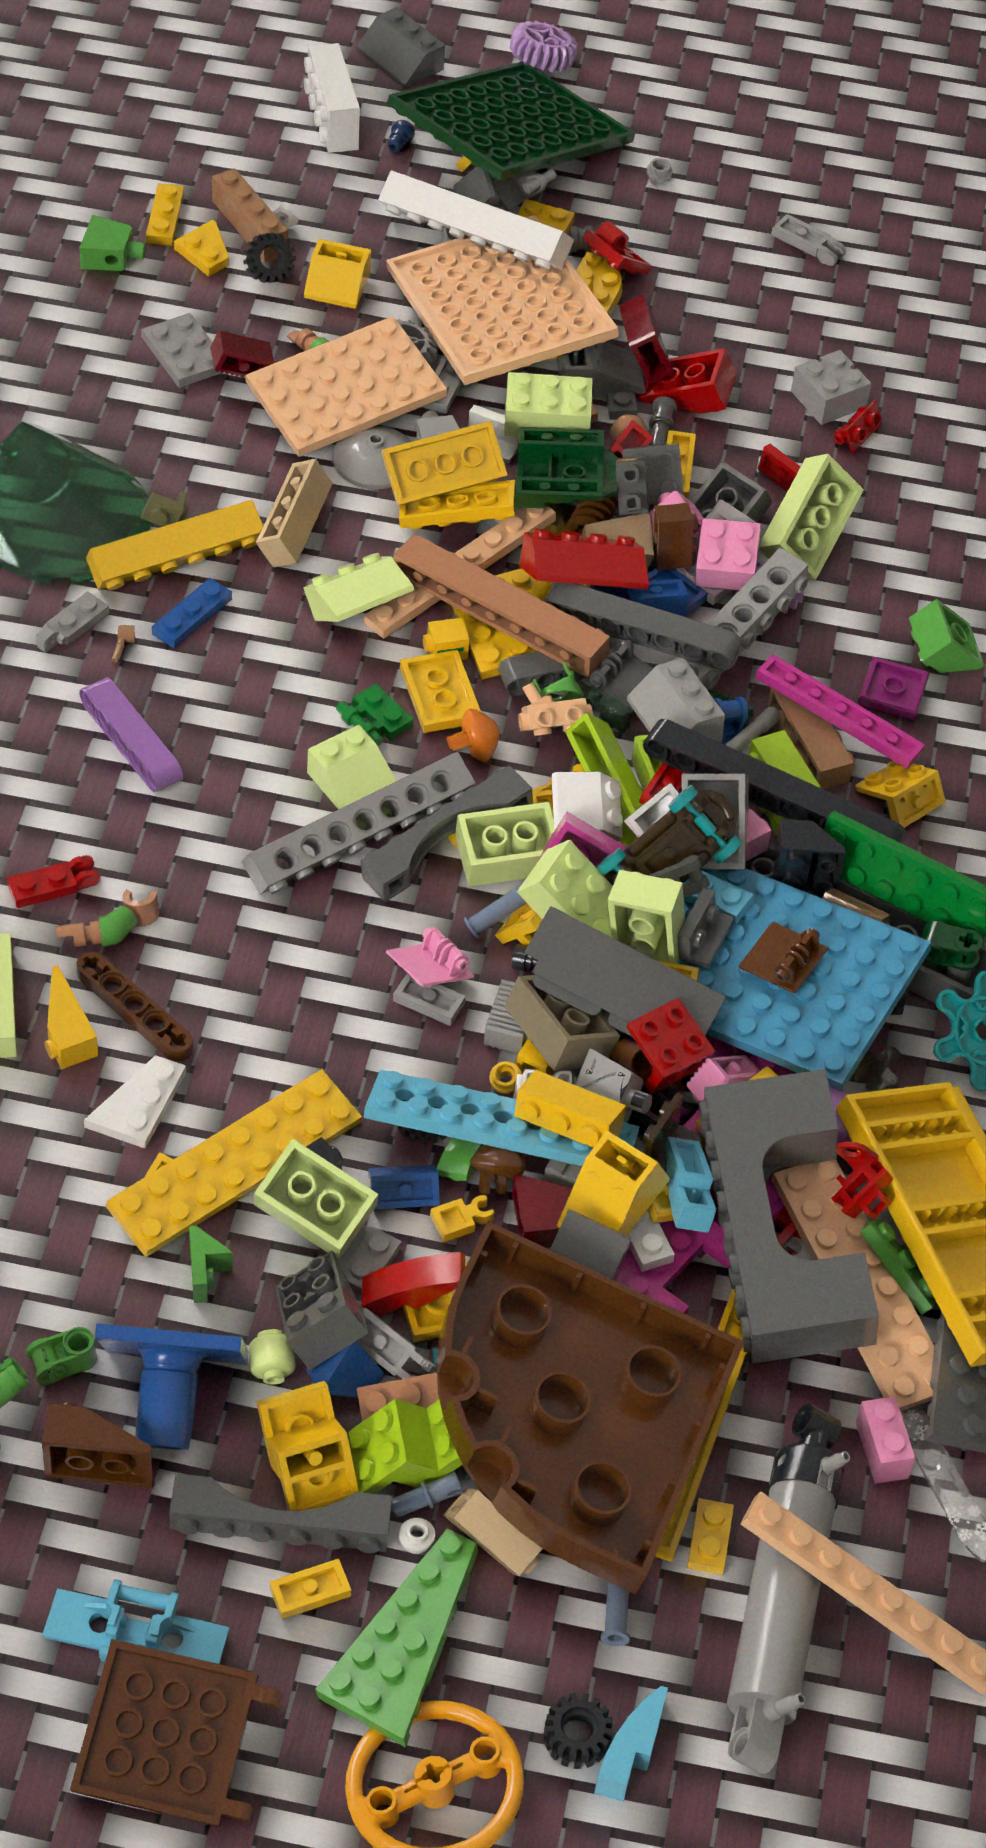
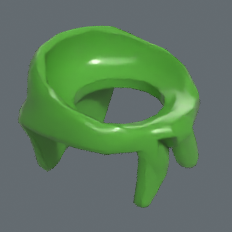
M563 662L562 665L567 677L550 684L542 691L536 679L532 680L541 697L555 692L567 691L557 698H552L553 702L584 698V693L575 680L574 672L569 670L566 662Z

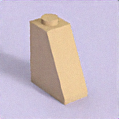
M642 513L586 524L580 537H590L591 533L608 536L607 539L617 540L618 536L635 538V542L644 548L648 571L654 557L650 514Z
M465 1488L463 1494H460L443 1514L446 1519L513 1575L520 1576L523 1572L526 1575L529 1574L541 1559L538 1554L543 1548L519 1532L498 1513L492 1502L476 1489Z

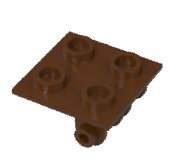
M772 921L740 963L739 968L795 994L829 947L819 943L820 934L814 928H809L799 934Z

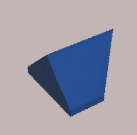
M357 1342L349 1345L312 1370H309L308 1367L306 1368V1373L309 1374L314 1384L321 1381L327 1383L330 1395L358 1398V1387L379 1384L384 1377V1372Z

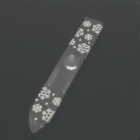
M921 1405L901 1411L915 1460L953 1529L967 1550L982 1563L986 1562V1520L943 1444L924 1441L925 1431L930 1427V1421Z

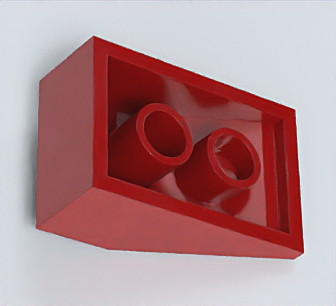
M726 348L669 358L674 374L650 385L645 378V393H640L638 397L640 402L653 404V401L658 397H669L677 403V409L700 414L718 412L726 409L738 373Z

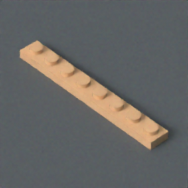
M548 506L544 508H520L515 512V516L502 520L455 554L485 570L523 543L524 532L534 533L535 529H544L556 521V512ZM413 585L414 591L380 604L363 615L364 624L384 639L441 599Z
M759 1492L754 1497L741 1522L742 1526L981 1695L986 1693V1650L763 1492Z

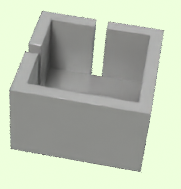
M841 350L820 357L819 362L814 359L796 366L791 392L815 419L823 425L857 412V409L861 406H867L871 382L858 368L854 369V364Z

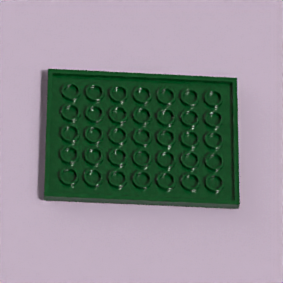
M524 61L389 94L387 105L395 109L397 114L407 117L414 122L415 126L425 129L436 140L444 142L455 153L462 154L471 160L473 165L481 167L490 173L492 178L497 180H505L506 178L632 143L636 134L540 70L533 68L531 65H525Z

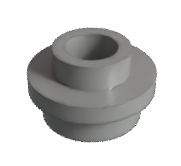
M655 158L647 166L648 177L656 182H663L672 177L673 169L670 162L666 159Z

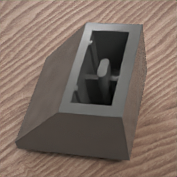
M476 166L453 187L454 193L493 207L499 206L500 203L499 192L494 190V178L481 167Z

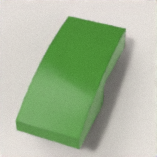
M451 1137L438 1163V1175L450 1178L453 1181H467L476 1171L470 1164V1159L484 1144Z

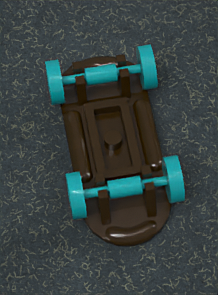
M690 785L668 804L670 810L625 850L619 847L608 855L596 867L597 870L613 886L619 870L650 875L680 863L684 858L692 855L699 857L702 864L701 867L712 858L720 864L742 845V841L736 835L733 836L736 830L737 818L729 800L718 792L712 790L697 791ZM686 874L679 878L684 883L690 877Z

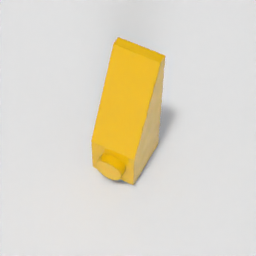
M57 965L52 967L47 1023L48 1040L45 1041V1047L51 1059L56 1058L61 1069H65L97 1057L98 1043L92 1026Z

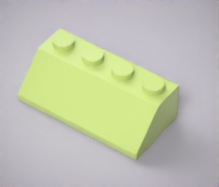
M829 454L805 458L760 541L759 550L769 559L779 548H782L807 563L808 578L816 580L864 489Z

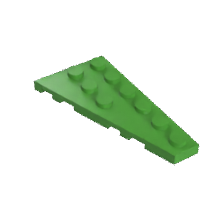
M447 1528L315 1689L317 1697L406 1747L410 1738L409 1731L414 1718L418 1717L421 1708L420 1701L425 1687L431 1682L445 1644L450 1620L454 1619L458 1609V1598L461 1590L466 1587L478 1554L477 1544Z

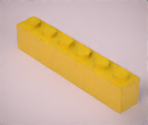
M253 499L91 548L86 560L98 590L107 588L111 591L122 587L124 582L133 579L135 582L147 580L152 576L151 574L162 571L163 574L173 572L179 568V565L188 562L189 565L199 564L206 559L205 557L216 554V557L225 556L231 553L233 548L240 546L243 549L251 548L257 545L256 541L263 528V524Z

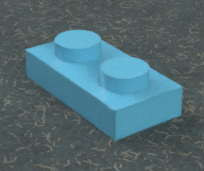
M701 870L702 875H706L710 883L707 889L716 892V905L719 906V912L733 916L734 923L738 924L754 903V894ZM701 892L688 896L684 900L695 904Z

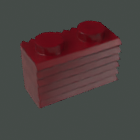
M218 331L210 346L214 369L216 372L230 373L231 376L235 374L236 377L241 376L243 378L249 373L272 365L275 361H273L271 342L231 332Z

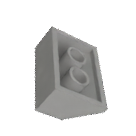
M684 658L656 665L627 696V701L649 732L658 720L668 719L717 742H722L725 714Z

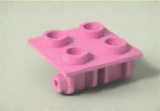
M429 927L423 932L424 939L422 944L386 951L422 987H431L436 984L474 978V975L468 970L470 966L468 956L462 953L448 938H445L437 928Z

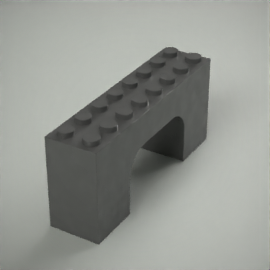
M821 1069L704 1087V1100L699 1101L700 1129L702 1137L705 1136L706 1140L705 1154L708 1166H711L713 1196H717L719 1227H723V1248L725 1258H729V1280L731 1289H735V1311L737 1320H741L742 1331L740 1334L741 1340L744 1341L743 1351L750 1352L752 1364L876 1345L879 1314L865 1252L819 1260H803L790 1255L777 1240L765 1184L772 1174L783 1168L837 1159L838 1125L826 1070Z

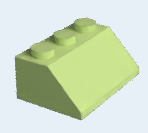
M379 553L364 557V563L357 566L351 563L337 569L338 573L330 577L329 574L317 576L312 579L313 584L303 588L315 621L339 622L414 591L413 584L392 557L380 556Z

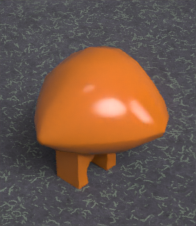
M468 709L461 720L463 731L447 736L448 746L453 751L468 746L472 757L483 763H488L492 759L499 742V727L486 714L476 709Z

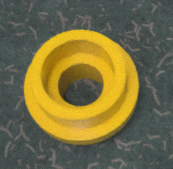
M500 1062L490 1072V1084L499 1093H512L515 1089L517 1074L522 1075V1072L514 1063ZM505 1075L512 1077L511 1081L506 1083L500 1081V1079Z

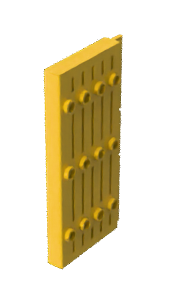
M950 1082L846 1095L836 1107V1111L852 1142L863 1144L879 1155L878 1161L894 1178L883 1191L892 1200V1203L887 1208L901 1233L903 1241L910 1250L970 1367L986 1365V1135L959 1086L952 1087Z

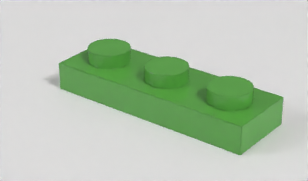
M879 1217L875 1220L872 1218L868 1220L860 1233L906 1295H908L921 1315L933 1308L936 1300L924 1277L915 1267L916 1262L912 1254L907 1249L902 1250L895 1240L894 1230L886 1221L882 1222Z

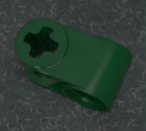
M940 921L926 923L921 938L931 942V951L925 958V962L941 964L962 971L973 970L977 967L980 960L978 952L983 945V938L977 931L947 925ZM968 938H971L970 946L967 945ZM967 954L966 961L963 962V955Z

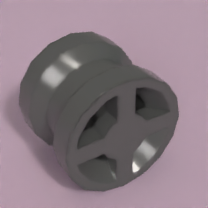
M570 226L569 236L574 239L570 253H576L578 250L592 253L589 250L591 245L583 240L587 230L593 231L592 226H586L584 229Z

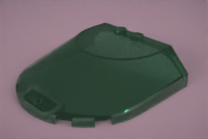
M22 421L0 444V567L27 579L45 583H52L53 578H71V584L94 580L86 560L91 548L151 530V522L141 519L142 510L148 500L147 493L139 481L117 463L40 425Z

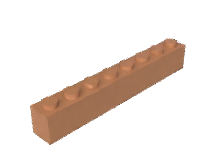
M414 533L394 553V561L416 587L561 664L566 662L569 668L588 678L609 654L610 636L602 630L595 629L580 621L577 617L555 608L552 604L546 603L529 592L515 587L503 578L496 577L478 565L472 564L458 557L455 553L437 546L428 539H424Z

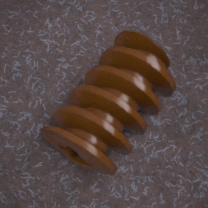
M618 495L603 499V501L580 500L567 522L566 530L579 533L581 536L586 524L610 520L619 506Z

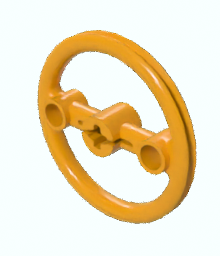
M446 1700L420 1702L421 1708L418 1717L414 1718L412 1724L431 1719H446L469 1725L485 1736L473 1741L469 1753L450 1762H447L446 1759L440 1756H429L422 1759L415 1767V1779L394 1789L386 1786L376 1787L369 1792L367 1797L363 1796L362 1791L366 1766L375 1750L388 1737L372 1728L365 1733L351 1755L346 1772L345 1791L348 1809L355 1826L363 1838L374 1848H424L398 1841L382 1829L392 1827L398 1821L399 1813L419 1803L430 1809H439L447 1806L454 1798L456 1785L475 1776L484 1779L493 1778L499 1774L501 1768H504L507 1774L506 1791L501 1806L492 1820L478 1833L464 1841L449 1846L430 1848H490L504 1835L513 1823L523 1796V1768L520 1754L514 1741L505 1728L493 1717L464 1703ZM484 1755H491V1756H493V1757H492L491 1759H489V1760H480V1759H479L481 1756H484ZM380 1805H390L386 1810H376Z

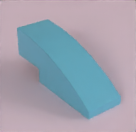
M667 1137L666 1172L670 1178L667 1185L675 1226L679 1229L708 1233L716 1213V1207L709 1191L713 1177L700 1141Z
M660 1686L645 1698L628 1716L616 1733L601 1765L594 1794L624 1802L632 1767L644 1771L648 1770L668 1691L667 1687Z

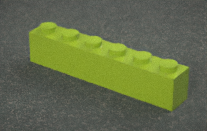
M586 712L565 730V733L585 772H601L619 781L621 788L620 802L623 818V838L618 841L628 847L638 837L625 823V820L643 806V804L639 803L643 792L609 724Z

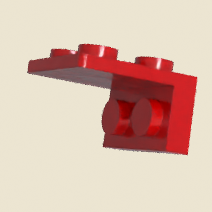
M679 998L630 1021L626 1026L652 1065L650 1069L652 1073L644 1083L650 1094L698 1071V1068L702 1067V1063H706V1058H710L715 1052Z

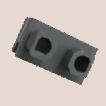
M646 457L618 458L616 461L619 515L648 513L649 497L648 485H646L648 483Z

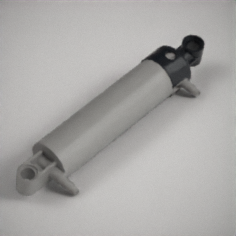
M808 1403L800 1408L792 1422L791 1431L800 1438L799 1442L783 1446L775 1453L767 1494L768 1497L830 1539L834 1512L838 1506L844 1465L850 1461V1455L846 1451L834 1454L828 1450L835 1444L840 1435V1420ZM761 1538L759 1540L727 1699L728 1708L735 1714L728 1754L735 1761L760 1774H766L774 1767L777 1761L784 1725L791 1724L796 1720L798 1708L805 1703V1697L801 1694L821 1581Z

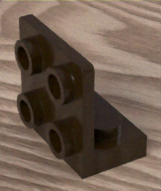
M679 1092L676 1093L671 1102L668 1100L664 1102L658 1115L659 1121L656 1125L650 1124L642 1140L646 1144L642 1153L657 1161L665 1172L667 1137L700 1141L703 1152L706 1146L705 1137L679 1125L684 1097Z

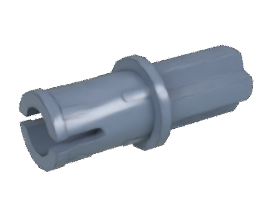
M454 1471L428 1483L420 1482L422 1487L393 1498L391 1506L394 1514L397 1517H401L428 1505L430 1509H433L434 1504L463 1494V1491Z

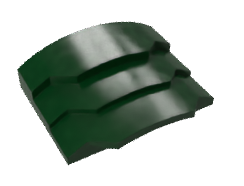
M519 427L515 508H544L558 503H573L579 500L603 501V499L617 496L616 461L618 457L604 448V430Z

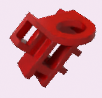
M840 1142L836 1145V1153L845 1159L854 1171L846 1179L841 1175L836 1178L842 1185V1188L831 1199L843 1207L841 1211L847 1216L855 1219L864 1211L875 1220L892 1203V1200L885 1194L883 1189L894 1178L878 1161L879 1155L867 1146L856 1142ZM845 1149H855L860 1152H850ZM866 1181L868 1184L858 1193L856 1189ZM879 1197L881 1201L872 1209L870 1205Z

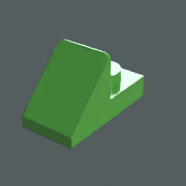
M189 1226L194 1303L208 1302L207 1289L214 1288L213 1272L232 1271L233 1253L199 1227Z

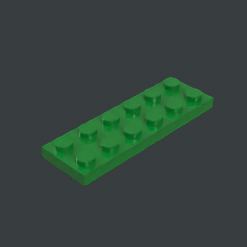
M833 811L828 816L824 831L845 847V857L840 875L841 880L927 923L930 921H940L947 925L975 930L983 938L982 947L986 944V885L836 811ZM968 938L967 943L970 944L971 938Z

